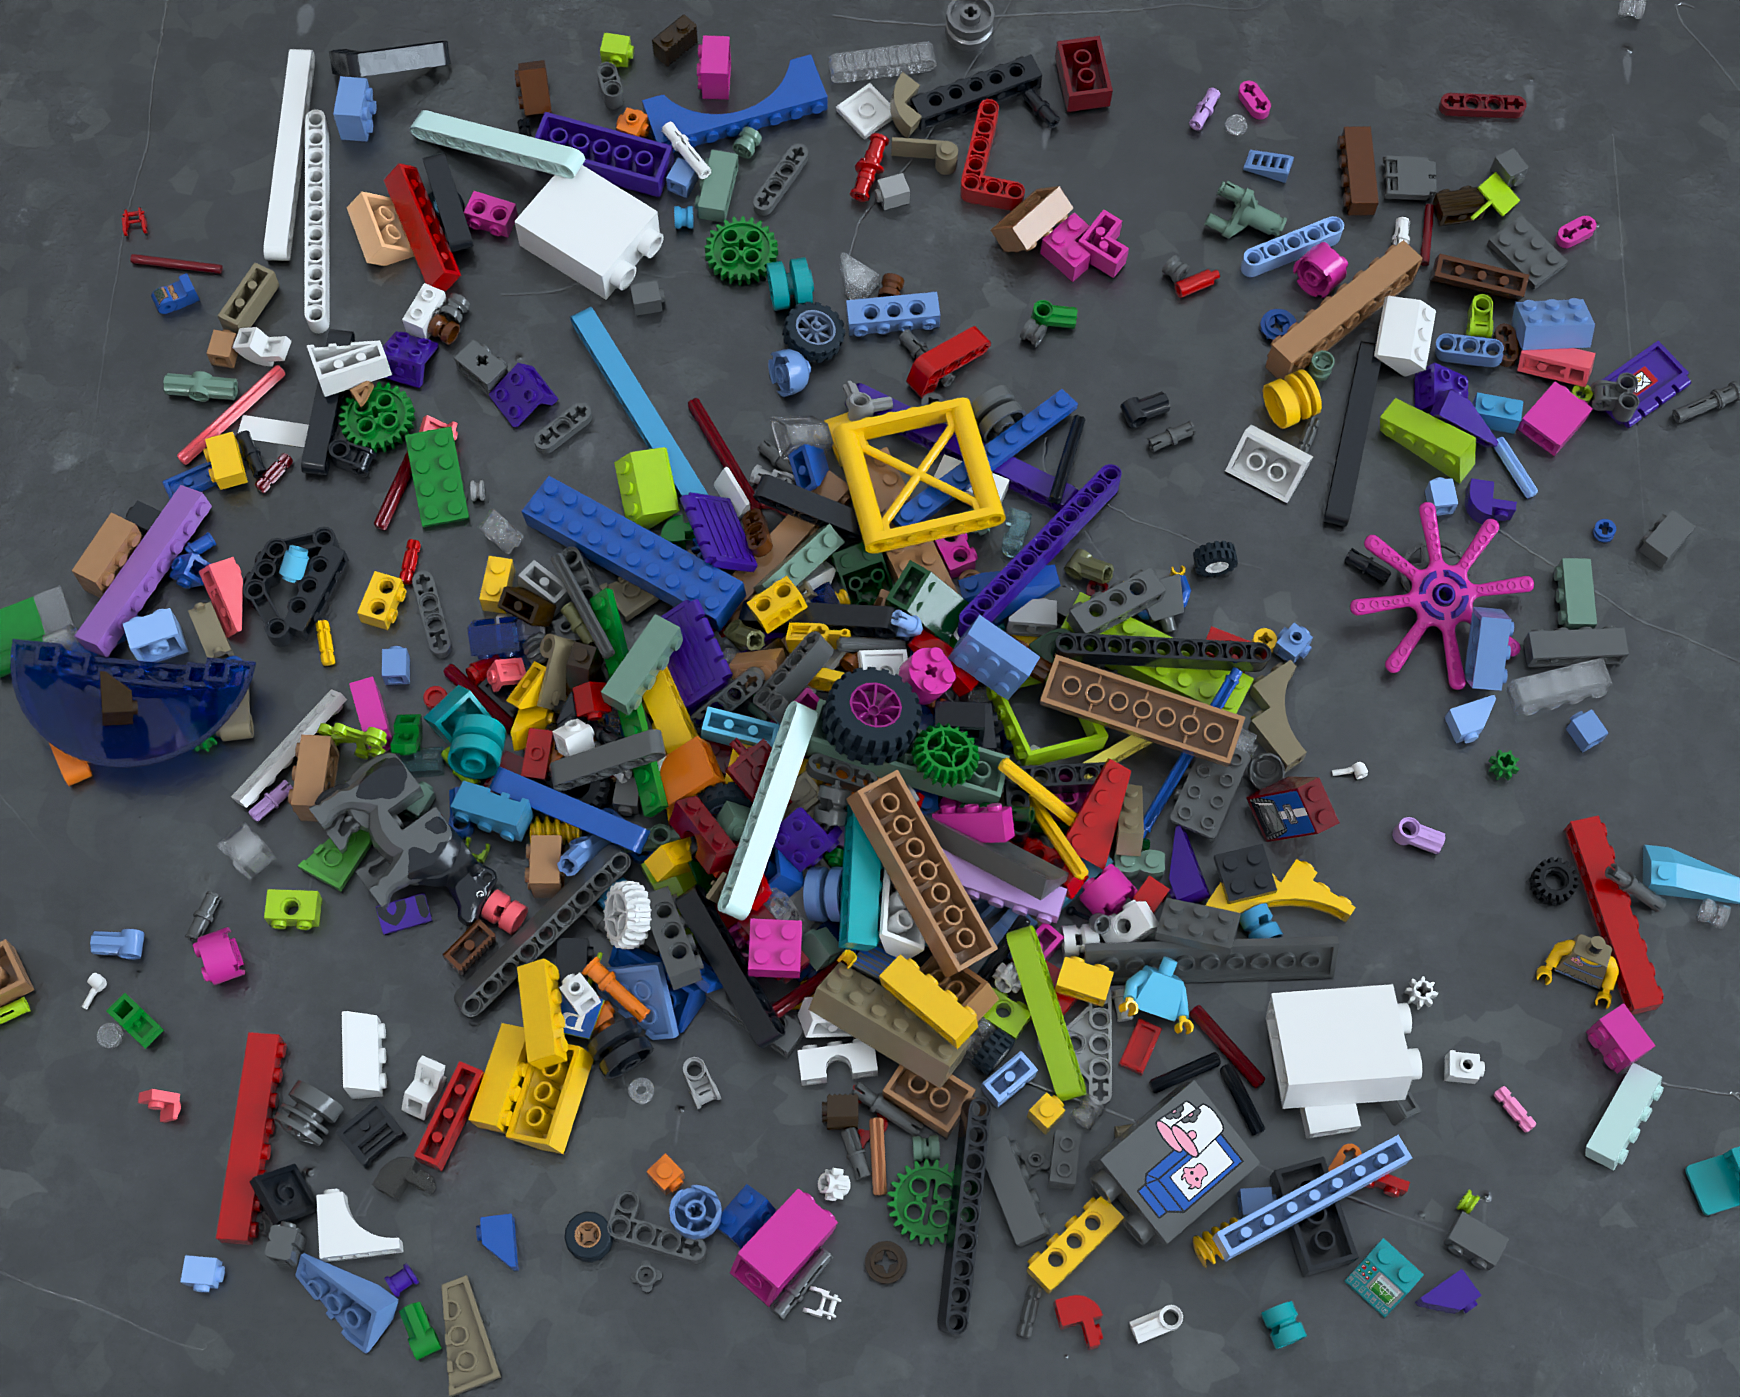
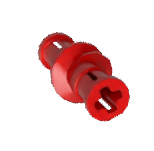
M872 133L870 135L871 142L869 148L866 150L864 158H861L855 165L858 175L850 196L857 201H869V191L874 183L875 174H882L884 172V168L879 164L882 161L885 146L889 144V139L879 133Z

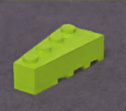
M1397 398L1392 401L1380 416L1381 432L1450 478H1453L1459 484L1475 465L1476 437Z

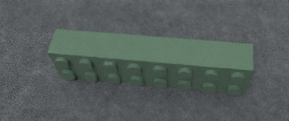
M819 699L815 709L817 711V721L805 752L806 756L811 757L816 753L824 754L870 770L879 778H883L898 770L906 785L909 784L912 788L966 804H982V802L992 804L999 802L1006 775L998 769V765L1002 759L1010 758V756L978 747L977 754L980 755L976 772L973 773L971 779L965 780V783L962 785L956 783V786L953 788L947 783L942 788L940 782L932 785V779L927 778L924 780V773H917V765H913L912 760L914 757L911 756L913 744L922 729H918L911 747L908 748L902 757H897L896 761L891 763L884 761L883 765L874 766V763L863 765L860 764L861 761L854 760L853 762L848 760L847 755L844 753L840 755L835 750L836 746L830 745L826 739L828 734L823 732V721L821 720L826 701ZM932 744L927 748L928 750H933V747H937V745ZM959 760L958 763H955V767L962 765L963 760Z

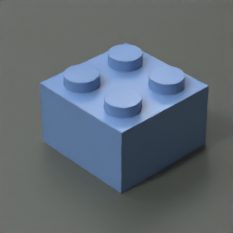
M340 76L333 112L341 140L368 142L369 133L373 132L372 114H376L377 109L376 101H373V89L369 88L367 78Z

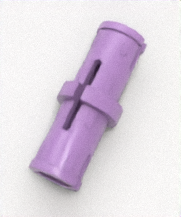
M1209 88L1203 100L1197 104L1196 112L1189 121V126L1192 129L1201 130L1206 119L1212 115L1213 107L1220 98V92L1217 89Z

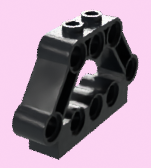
M319 527L314 532L286 539L272 538L265 544L263 550L257 553L253 569L244 578L243 594L250 607L257 610L265 624L264 629L270 642L276 647L287 646L294 636L305 641L309 639L316 622L349 561L345 550L339 548V542L334 531L329 527ZM330 540L329 543L321 545L323 541ZM290 545H295L308 550L307 556L311 559L309 561L310 571L307 576H304L299 581V592L297 596L288 601V613L285 619H283L273 605L269 592L271 588L280 583L281 575L279 571L285 551L289 549ZM283 551L281 555L274 556L276 552ZM326 567L323 572H317L319 568ZM273 571L269 576H263L266 572ZM309 588H316L313 592H306ZM258 591H261V592H262V593H261L260 595H258V596H255V597L253 596V594H254L255 592H258ZM305 608L303 612L295 613L297 609ZM284 629L282 633L274 634L276 630Z

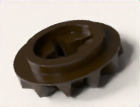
M882 1241L874 1244L868 1250L865 1258V1267L868 1275L877 1283L890 1284L898 1281L905 1273L907 1258L899 1245L890 1241ZM884 1252H886L888 1260L897 1261V1263L889 1265L888 1273H886L882 1265L874 1264L882 1261Z

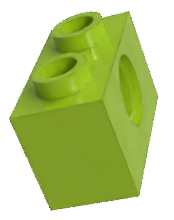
M267 889L264 919L268 925L275 929L296 926L300 930H310L311 927H319L322 897L318 891ZM291 907H299L295 914H287Z
M997 987L995 989L992 988L999 1000L979 1022L994 1032L1001 1028L1016 1041L1031 1019L1029 1008L1020 1001H1012L1008 998L1007 993L1001 992ZM1000 1008H1005L1009 1011L1010 1015L1002 1018L997 1015L996 1011Z

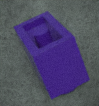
M1461 1269L1415 1301V1303L1419 1307L1452 1314L1463 1310L1466 1314L1478 1305L1475 1300L1482 1295L1463 1269Z

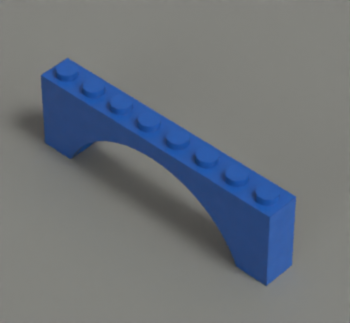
M811 54L791 59L787 73L778 88L765 100L738 112L727 114L699 113L675 104L665 95L642 100L643 112L648 116V124L650 125L653 141L671 145V141L662 133V127L668 122H673L681 134L687 136L689 144L693 148L704 143H713L722 138L735 137L740 134L744 127L758 130L762 127L778 125L791 119L796 120L809 114H818L828 109L827 94Z

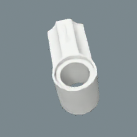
M1167 1305L1160 1310L1130 1321L1129 1324L1137 1344L1178 1329L1183 1321V1314L1177 1306ZM1171 1311L1176 1314L1178 1320L1175 1325L1165 1323L1163 1319L1165 1312Z

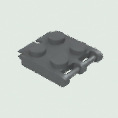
M1388 155L1383 157V163L1385 164L1383 180L1386 181L1384 198L1428 200L1429 197L1435 196L1437 193V181L1435 179L1436 162L1428 161V157Z

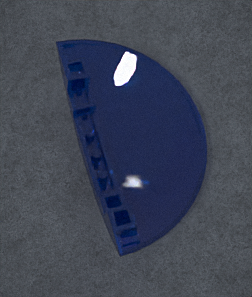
M13 639L10 662L12 684L16 698L31 725L43 738L62 752L79 760L95 765L122 768L161 763L178 757L205 742L230 719L239 707L250 686L256 667V662L210 657H207L206 664L187 662V665L94 657L91 653L67 651L61 643ZM100 671H106L132 690V700H137L138 715H133V724L103 726Z

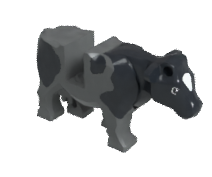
M386 752L367 761L346 783L322 792L317 797L315 805L309 807V810L324 830L329 828L334 819L340 815L335 827L326 831V833L342 854L347 851L348 843L353 833L360 829L369 833L372 844L380 854V857L367 863L366 867L360 868L355 872L383 910L389 907L390 898L393 893L408 885L446 886L449 888L457 906L458 920L463 925L469 927L479 919L481 909L498 880L496 872L476 860L462 838L445 821L436 807L408 827H404V824L397 815L422 798L424 794L421 786L395 753Z

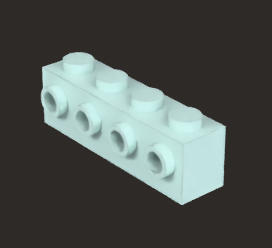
M1635 1063L1631 1065L1586 1146V1157L1612 1170H1615L1618 1163L1621 1165L1624 1163L1629 1152L1626 1150L1630 1142L1635 1143L1640 1133L1638 1126L1641 1121L1646 1122L1652 1111V1108L1649 1106L1653 1100L1658 1101L1664 1087L1661 1086L1662 1076Z

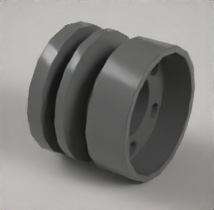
M297 1080L288 1094L296 1102V1105L293 1107L282 1103L280 1107L289 1114L288 1117L276 1112L273 1119L293 1137L302 1142L320 1146L323 1140L314 1134L315 1131L327 1135L329 1131L321 1124L322 1120L335 1123L344 1108L322 1091L301 1080Z

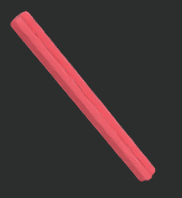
M275 365L177 454L179 461L184 465L190 463L207 447L205 439L223 433L285 376L284 370L279 365Z

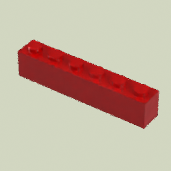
M398 163L384 179L385 185L421 270L425 284L446 292L461 276L417 168Z

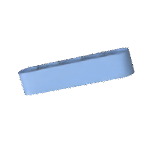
M1328 217L1252 247L1244 253L1240 268L1241 272L1247 277H1255L1300 259L1313 246L1321 242L1328 243L1330 247L1334 246L1341 238L1344 223L1338 217Z

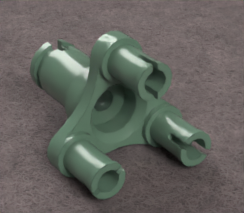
M1228 180L1226 183L1222 181L1216 195L1234 202L1233 214L1231 219L1227 221L1210 212L1204 223L1205 226L1222 233L1221 236L1228 239L1247 225L1268 235L1272 234L1274 238L1280 236L1279 231L1283 230L1287 221L1286 217L1282 218L1280 214L1258 205V200L1255 199L1253 190L1249 188L1243 189Z

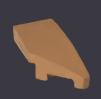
M365 381L348 390L358 405L362 407L368 400L374 385L370 381Z

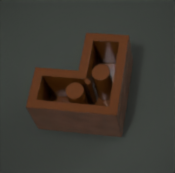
M545 60L518 63V70H515L516 87H521L522 96H518L520 110L524 109L525 116L552 112Z

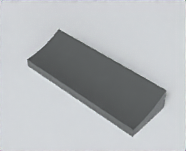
M935 812L922 813L942 849L1039 900L1044 899L1067 881L1068 872L1008 841L982 843L933 819L932 814Z

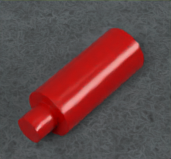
M1207 269L1174 283L1176 293L1182 298L1214 284V280L1220 278L1218 270L1210 271Z

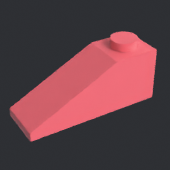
M1576 348L1522 350L1517 371L1586 387L1592 372L1596 353Z
M234 557L210 564L199 571L227 638L242 630L243 578L239 565L236 564Z

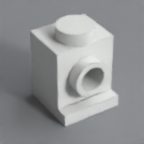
M578 973L576 976L575 974L568 975L562 981L563 985L559 987L580 1017L601 1003L596 992L581 973Z
M1450 1050L1445 1055L1444 1081L1475 1084L1480 1077L1484 1076L1485 1063L1480 1061V1054L1461 1053ZM1463 1063H1469L1470 1069H1465Z

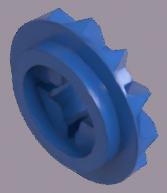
M1272 309L1266 312L1261 319V332L1266 335V339L1274 340L1279 335L1284 336L1289 327L1297 321L1286 310ZM1275 321L1276 323H1278L1279 326L1283 325L1281 331H1279L1278 328H1273L1275 326Z

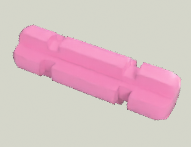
M1505 1086L1499 1088L1494 1093V1097L1499 1103L1502 1102L1504 1104V1109L1515 1122L1518 1121L1520 1123V1128L1524 1132H1529L1536 1126V1122L1531 1116L1528 1117L1526 1115L1527 1111L1515 1097L1510 1096L1511 1092Z

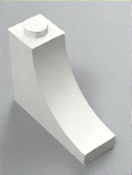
M328 1189L324 1191V1194L316 1195L319 1255L322 1261L332 1262L403 1253V1242L399 1238L376 1236L361 1228L351 1214L347 1196L340 1192L339 1189Z

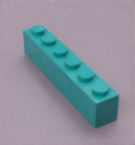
M849 805L846 806L848 814L844 835L839 948L869 951L875 948L880 940L878 919L881 916L879 895L883 887L882 880H880V870L883 864Z

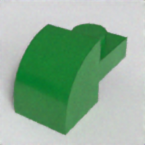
M683 514L668 520L661 532L662 538L686 550V541H693V538H695L690 523H684Z
M397 715L393 725L394 736L391 742V753L410 755L421 751L422 715Z
M126 993L106 1010L145 1049L164 1031Z

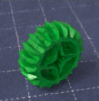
M940 723L936 724L935 728L929 725L926 731L922 730L913 744L911 756L914 757L912 760L913 765H917V773L923 772L924 780L927 778L932 779V785L940 782L942 788L947 783L951 788L956 786V783L962 785L965 783V780L971 779L978 767L980 755L977 754L978 746L973 745L974 738H967V731L960 732L959 725L954 729L950 727L949 723L945 727ZM932 744L937 745V747H933V750H928L927 748ZM959 760H963L962 765L955 767V763H958Z

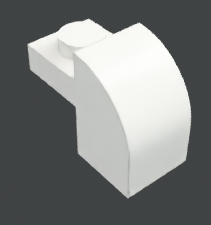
M257 327L239 328L232 348L242 357L253 363L273 367L275 361H285L291 340L286 336L268 337Z
M423 1055L417 1062L415 1078L404 1093L402 1111L422 1120L426 1119L434 1108L445 1085L446 1077L443 1076L445 1065Z

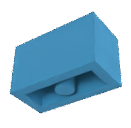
M1477 392L1472 404L1489 429L1514 434L1521 422L1523 401Z

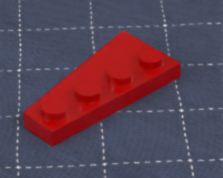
M1110 758L1104 764L1065 835L1079 857L1101 869H1104L1107 863L1131 775V770Z

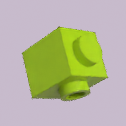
M604 33L600 48L601 62H610L615 67L628 68L629 59L634 57V46H631L630 36Z

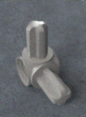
M847 381L843 385V391L847 397L848 418L852 422L865 417H872L876 411L893 408L891 397L871 399L866 393L859 392L856 384L852 381Z

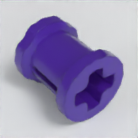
M405 1263L403 1265L404 1268L391 1277H384L396 1297H399L400 1292L413 1283L416 1285L420 1283L408 1263Z

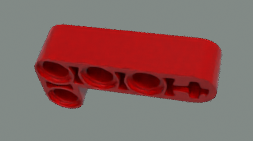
M973 326L919 356L911 367L906 383L923 398V396L935 390L940 378L983 355L991 346V341L976 326Z

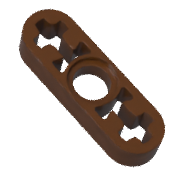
M754 508L743 516L742 523L748 547L754 556L759 558L767 555L772 550L773 544L765 516L760 509Z

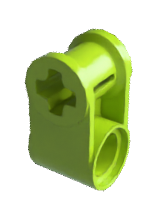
M1479 294L1473 299L1468 309L1466 336L1492 337L1493 301L1488 295Z

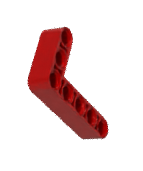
M986 99L980 103L962 174L960 196L969 203L1012 211L1024 201V186L1019 182L985 176L999 112L998 103L992 99Z

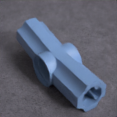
M590 833L573 839L569 842L570 849L561 856L560 861L557 863L559 871L565 873L566 876L575 875L604 847L610 845L611 842Z

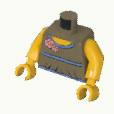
M1578 934L1572 940L1569 939L1556 943L1545 960L1547 964L1540 966L1536 973L1537 980L1543 974L1548 975L1545 979V985L1552 982L1551 970L1554 967V971L1600 989V987H1603V990L1598 992L1595 1004L1597 1006L1599 999L1604 998L1608 1001L1606 1009H1608L1612 1001L1610 991L1614 990L1619 969L1615 958L1610 956L1612 947L1607 945L1602 937L1594 936L1590 938Z

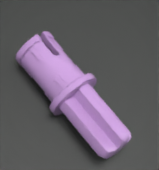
M283 780L269 794L265 793V797L249 810L248 813L251 818L258 822L274 808L278 809L279 804L288 797L289 790L293 789L291 785L288 786V782Z

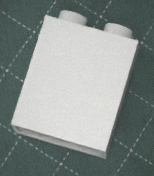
M583 165L572 179L554 175L514 221L521 247L605 300L616 288L625 290L631 284L636 274L635 265L644 255L648 258L653 257L661 247L664 238L663 234L660 233L658 212Z
M1393 984L1271 993L1266 1023L1283 1109L1405 1100L1411 1081L1421 1079L1422 1061L1418 1048L1407 1049L1404 1034H1410L1412 1030L1410 1007L1408 1003L1397 1004Z

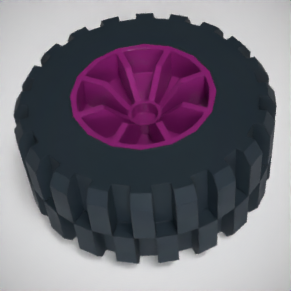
M860 667L854 669L852 673L850 671L846 672L832 685L822 712L823 732L828 734L826 739L831 746H836L835 750L840 755L843 753L847 755V759L850 761L858 760L863 765L874 763V766L883 765L884 761L887 763L894 762L897 757H902L908 748L911 747L920 726L922 708L918 704V695L916 692H911L912 686L908 682L904 683L901 676L898 674L892 675L887 669L882 668L880 671L876 670V667H867V670H863Z

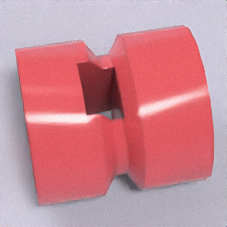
M497 889L484 904L481 917L492 924L498 922L500 929L512 935L524 922L528 913V907L517 900L511 902L509 895Z

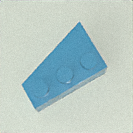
M463 781L450 806L453 815H455L454 817L463 823L473 822L477 824L479 829L485 832H491L492 830L500 833V836L505 840L513 842L515 839L522 842L534 817L529 799L522 798L518 802L509 799L511 795L502 792L500 796L490 792V788Z

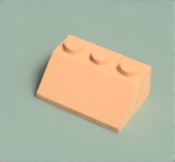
M361 192L350 203L347 210L366 262L387 266L415 257L391 198Z

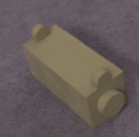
M211 601L208 603L199 602L194 605L193 609L188 610L206 656L213 668L222 665L227 657L235 656Z

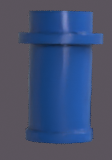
M207 532L191 544L189 542L186 543L187 546L184 547V550L187 554L195 553L200 555L217 544L210 533Z

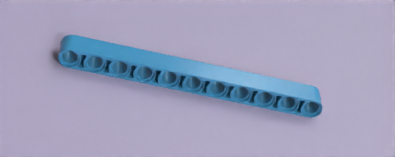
M588 307L570 316L575 331L648 449L667 448L678 498L680 499L683 495H688L689 492L708 495L593 308Z

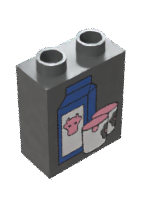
M1192 1080L1181 1083L1091 1159L1089 1163L1097 1173L1090 1178V1182L1100 1196L1108 1203H1111L1116 1198L1119 1199L1130 1213L1123 1220V1223L1140 1244L1144 1245L1150 1239L1154 1244H1168L1261 1162L1196 1081Z

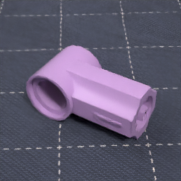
M1412 817L1403 818L1395 826L1392 833L1393 839L1400 845L1410 844L1437 855L1440 853L1446 838L1445 833L1421 825ZM1402 827H1406L1407 829H1409L1411 835H1406L1403 832Z

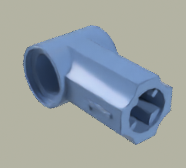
M124 929L121 932L94 931L90 941L91 953L118 955L121 958L131 960L140 959L145 933L135 929Z

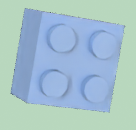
M170 608L158 609L153 614L144 617H134L129 622L123 623L130 650L142 667L189 652L182 627Z

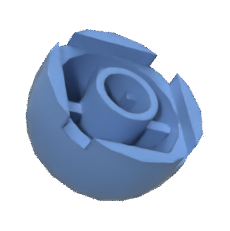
M784 349L772 352L773 359L768 361L771 382L773 384L777 382L781 388L780 391H777L778 394L785 397L802 391L809 380V373L811 372L810 363L796 350Z
M692 1185L691 1188L681 1189L672 1198L669 1214L671 1223L679 1234L686 1239L696 1240L705 1239L716 1231L720 1224L722 1210L721 1203L714 1191L705 1186Z

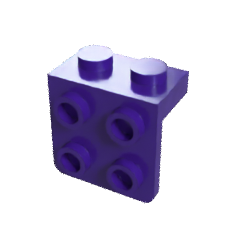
M799 807L781 822L774 846L802 872L809 865L812 867L823 858L822 854L825 851L830 853L840 843L837 839L843 831L835 825L830 831L825 832L803 808Z

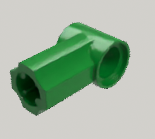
M1039 300L1034 304L1031 318L1038 325L1075 328L1077 308L1052 305L1047 300Z
M420 1301L407 1305L399 1311L409 1335L408 1342L416 1360L442 1349L434 1328L430 1326Z

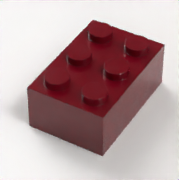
M1100 36L1057 41L1055 60L1067 112L1110 106L1113 90Z

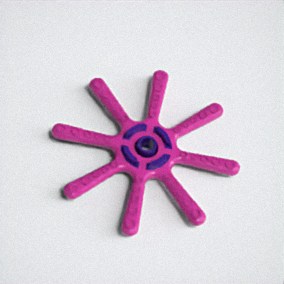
M1424 502L1419 507V515L1429 555L1428 567L1423 570L1415 568L1376 535L1367 536L1364 541L1365 548L1406 576L1411 581L1412 588L1405 595L1355 599L1350 604V610L1354 615L1360 616L1403 607L1414 609L1417 614L1416 623L1386 660V669L1391 673H1398L1425 630L1430 626H1436L1443 635L1449 685L1455 690H1460L1465 687L1466 679L1455 634L1456 625L1460 622L1471 624L1473 602L1476 598L1530 592L1534 588V581L1530 576H1521L1483 584L1471 583L1467 577V572L1499 531L1498 522L1494 519H1487L1459 562L1455 565H1448L1442 558L1435 505L1431 502ZM1440 590L1446 593V601L1439 597ZM1509 636L1508 645L1511 647L1510 656L1512 657L1519 654L1521 646L1519 642Z

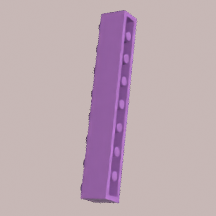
M182 485L179 486L74 637L84 649L108 657L116 647L117 642L125 632L123 623L129 622L130 619L136 617L143 608L151 593L170 569L174 559L182 552L183 547L212 507L202 492Z

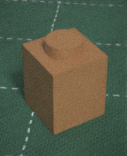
M213 330L206 353L211 365L234 368L238 352L232 348L237 336L236 333L230 330Z

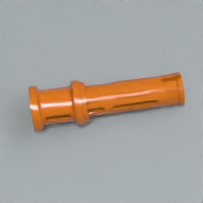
M595 957L584 968L582 974L589 976L598 985L597 988L600 991L606 990L639 1023L642 1022L651 1010L616 980L615 972L607 970L599 962L600 959Z

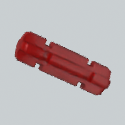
M409 539L407 541V551H405L401 567L402 571L399 575L403 584L406 585L412 584L413 573H415L418 560L417 553H419L421 547L418 540Z

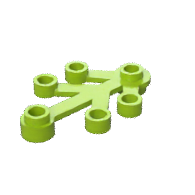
M321 723L317 731L322 736H331L336 746H339L340 743H356L357 747L354 755L361 759L367 760L369 755L375 757L386 751L382 746H385L387 743V734L375 727H368L367 731L363 732L341 723H335L334 727Z

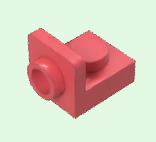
M522 658L494 660L487 671V681L491 684L493 692H498L503 685H514L520 682L526 673Z
M156 1089L139 1093L138 1103L147 1104L149 1109L161 1110L160 1122L166 1123L177 1120L181 1109L179 1093Z

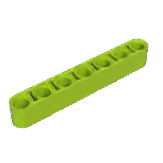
M1032 925L1008 932L1007 942L1055 1093L1062 1102L1086 1095L1085 1082L1037 933Z

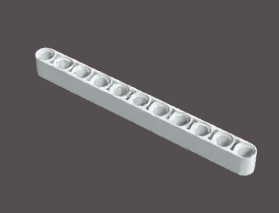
M289 50L264 240L265 260L289 261L291 256L305 145V117L309 112L315 65L313 50Z
M315 109L308 112L305 117V318L310 330L320 334L329 328V127L325 114Z

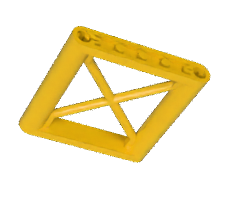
M968 398L933 402L929 405L910 407L907 410L888 412L880 416L865 417L861 420L841 424L834 429L833 434L864 546L868 553L885 552L998 526L1005 521L1006 516ZM940 423H947L946 429L918 468L866 444L865 441ZM954 432L974 496L926 473ZM864 453L911 476L883 517L880 514ZM920 481L972 506L973 509L972 511L890 529L889 526Z

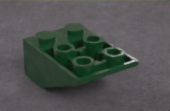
M863 540L837 549L829 556L831 565L836 570L835 577L841 589H845L851 605L873 606L881 589L889 592L892 590L893 584L882 552L868 553Z
M910 560L887 596L884 606L894 607L910 616H918L922 622L923 630L948 644L958 627L961 611L969 603L931 571Z

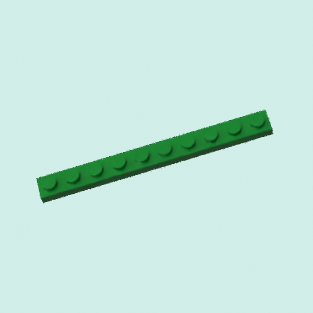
M604 588L590 598V603L597 620L615 651L614 656L605 659L609 678H611L629 651L613 589ZM642 702L636 710H632L629 716L618 710L625 738L649 730ZM657 761L633 768L644 816L653 817L669 807Z

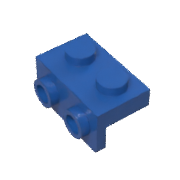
M746 1184L723 1210L717 1229L742 1249L776 1213V1209L767 1198Z

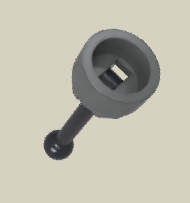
M1069 906L1066 909V913L1069 916L1075 915L1089 921V927L1095 933L1105 934L1111 927V919L1103 913H1095L1090 917L1076 911L1073 906Z

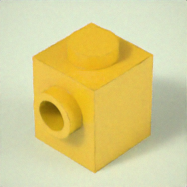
M1046 1092L1029 1110L1027 1118L1046 1135L1064 1116V1104L1057 1096L1053 1095L1051 1097Z

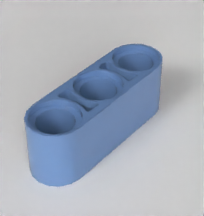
M1449 333L1440 335L1436 340L1435 355L1440 361L1484 367L1498 366L1502 362L1504 351L1502 342L1497 339ZM1448 345L1451 349L1443 350L1441 347ZM1472 348L1475 351L1472 353H1467L1464 351V349ZM1496 351L1498 354L1492 356L1489 355L1487 352Z

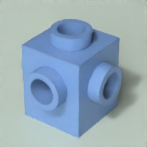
M1293 623L1289 629L1284 627L1278 634V641L1273 652L1285 662L1292 660L1295 663L1299 657L1304 659L1311 651L1310 643L1313 637L1306 628Z

